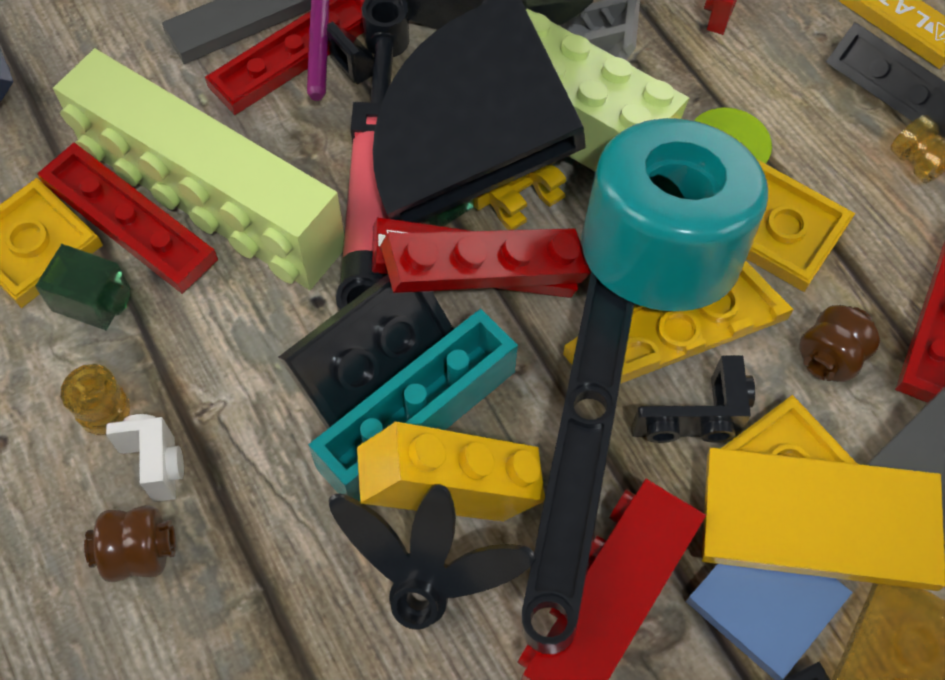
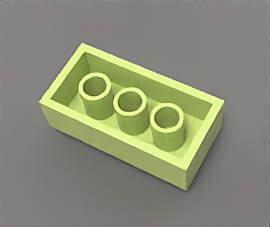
M528 8L526 9L583 124L586 148L569 157L596 172L597 164L604 148L618 133L632 125L647 120L682 118L689 100L688 96L673 89L670 84L657 80L631 66L628 61L615 57L591 44L586 38L575 35L551 22L546 16L535 13Z

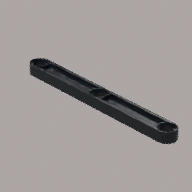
M592 271L534 549L536 561L530 568L522 607V634L525 641L534 650L543 654H556L564 651L573 642L576 635L635 303L609 290ZM594 399L603 404L606 411L600 418L587 420L580 417L574 407L579 401ZM543 608H554L565 616L567 626L560 635L544 637L533 629L531 624L533 615Z

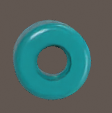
M662 118L647 120L628 127L610 140L597 164L581 236L582 251L589 268L609 290L640 306L663 311H688L711 305L724 297L734 287L740 276L768 203V183L765 174L755 156L741 142L710 125L686 119Z

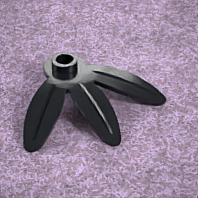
M440 484L432 485L420 501L412 525L410 553L407 552L392 527L370 507L360 504V501L341 493L334 494L329 498L330 511L343 533L378 571L393 582L389 594L392 614L401 625L409 629H424L440 620L447 608L448 598L467 596L498 587L521 575L536 561L534 552L527 546L498 544L475 549L460 556L450 564H446L445 561L455 534L456 513L450 491ZM412 593L422 595L427 601L417 600Z

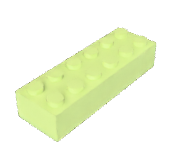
M94 48L53 87L63 108L60 114L64 121L74 130L78 139L75 143L99 162L103 161L113 167L115 173L131 186L140 184L150 190L153 197L164 207L170 210H174L177 207L188 214L193 223L204 232L212 234L215 231L227 238L231 246L244 257L251 259L255 256L267 263L271 271L284 282L292 284L296 281L308 290H311L342 254L344 228L338 193L101 51Z

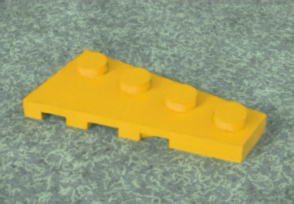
M745 261L734 287L724 297L711 305L688 311H663L635 304L621 384L788 320L794 309L747 261ZM578 337L564 346L563 355L571 365L573 364Z

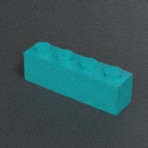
M480 308L308 444L316 469L337 493L348 495L360 501L357 447L394 422L446 430L515 373L518 344Z

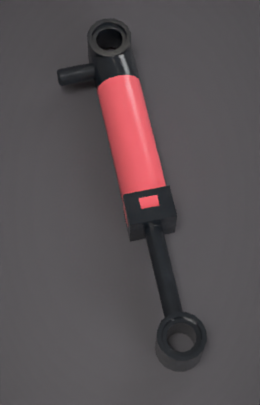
M365 0L361 8L365 46L374 54L371 102H353L351 166L341 279L336 292L338 311L387 275L372 272L374 223L377 217L390 219L377 188L373 163V142L378 113L391 84L393 57L402 54L408 48L410 42L408 6L405 0Z

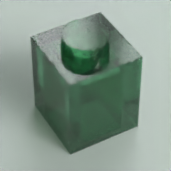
M64 244L60 245L35 285L51 311L107 331L115 315H120L126 308L131 290L118 263Z

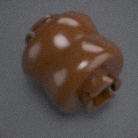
M832 305L822 311L815 325L807 330L800 339L799 350L807 370L813 376L823 381L826 379L827 381L848 382L860 373L864 361L873 356L879 347V333L874 322L871 321V316L858 307L852 308V306Z
M149 505L140 506L128 512L106 510L97 517L94 531L87 530L85 534L84 550L86 561L89 563L88 566L90 568L97 566L100 576L107 582H120L133 576L157 577L165 568L166 557H174L176 553V537L172 521L167 520L163 522L159 510Z

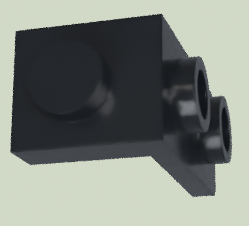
M743 355L721 356L711 377L714 406H641L637 409L632 423V436L647 437V440L653 443H669L678 440L680 437H702V440L705 442L721 443L737 437L741 434L751 417L750 408L754 406L755 402L754 378L752 375H746Z

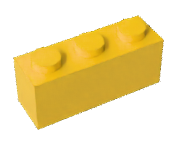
M394 422L357 447L360 504L417 511L420 501L432 485L440 484L450 491L456 516L504 522L543 503L545 500L539 449L536 446Z

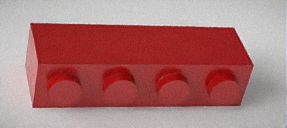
M647 478L636 495L626 489L609 519L617 523L606 541L597 535L592 542L578 626L573 642L564 651L556 654L540 653L527 644L517 662L526 668L521 680H609L705 519L706 514ZM551 608L549 613L558 619L546 637L560 635L567 626L565 616L559 610Z

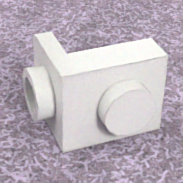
M135 414L126 417L123 422L108 423L106 425V436L119 453L140 452V485L152 501L176 499L175 480L183 479L184 461L180 446H175V437L164 419L148 414Z

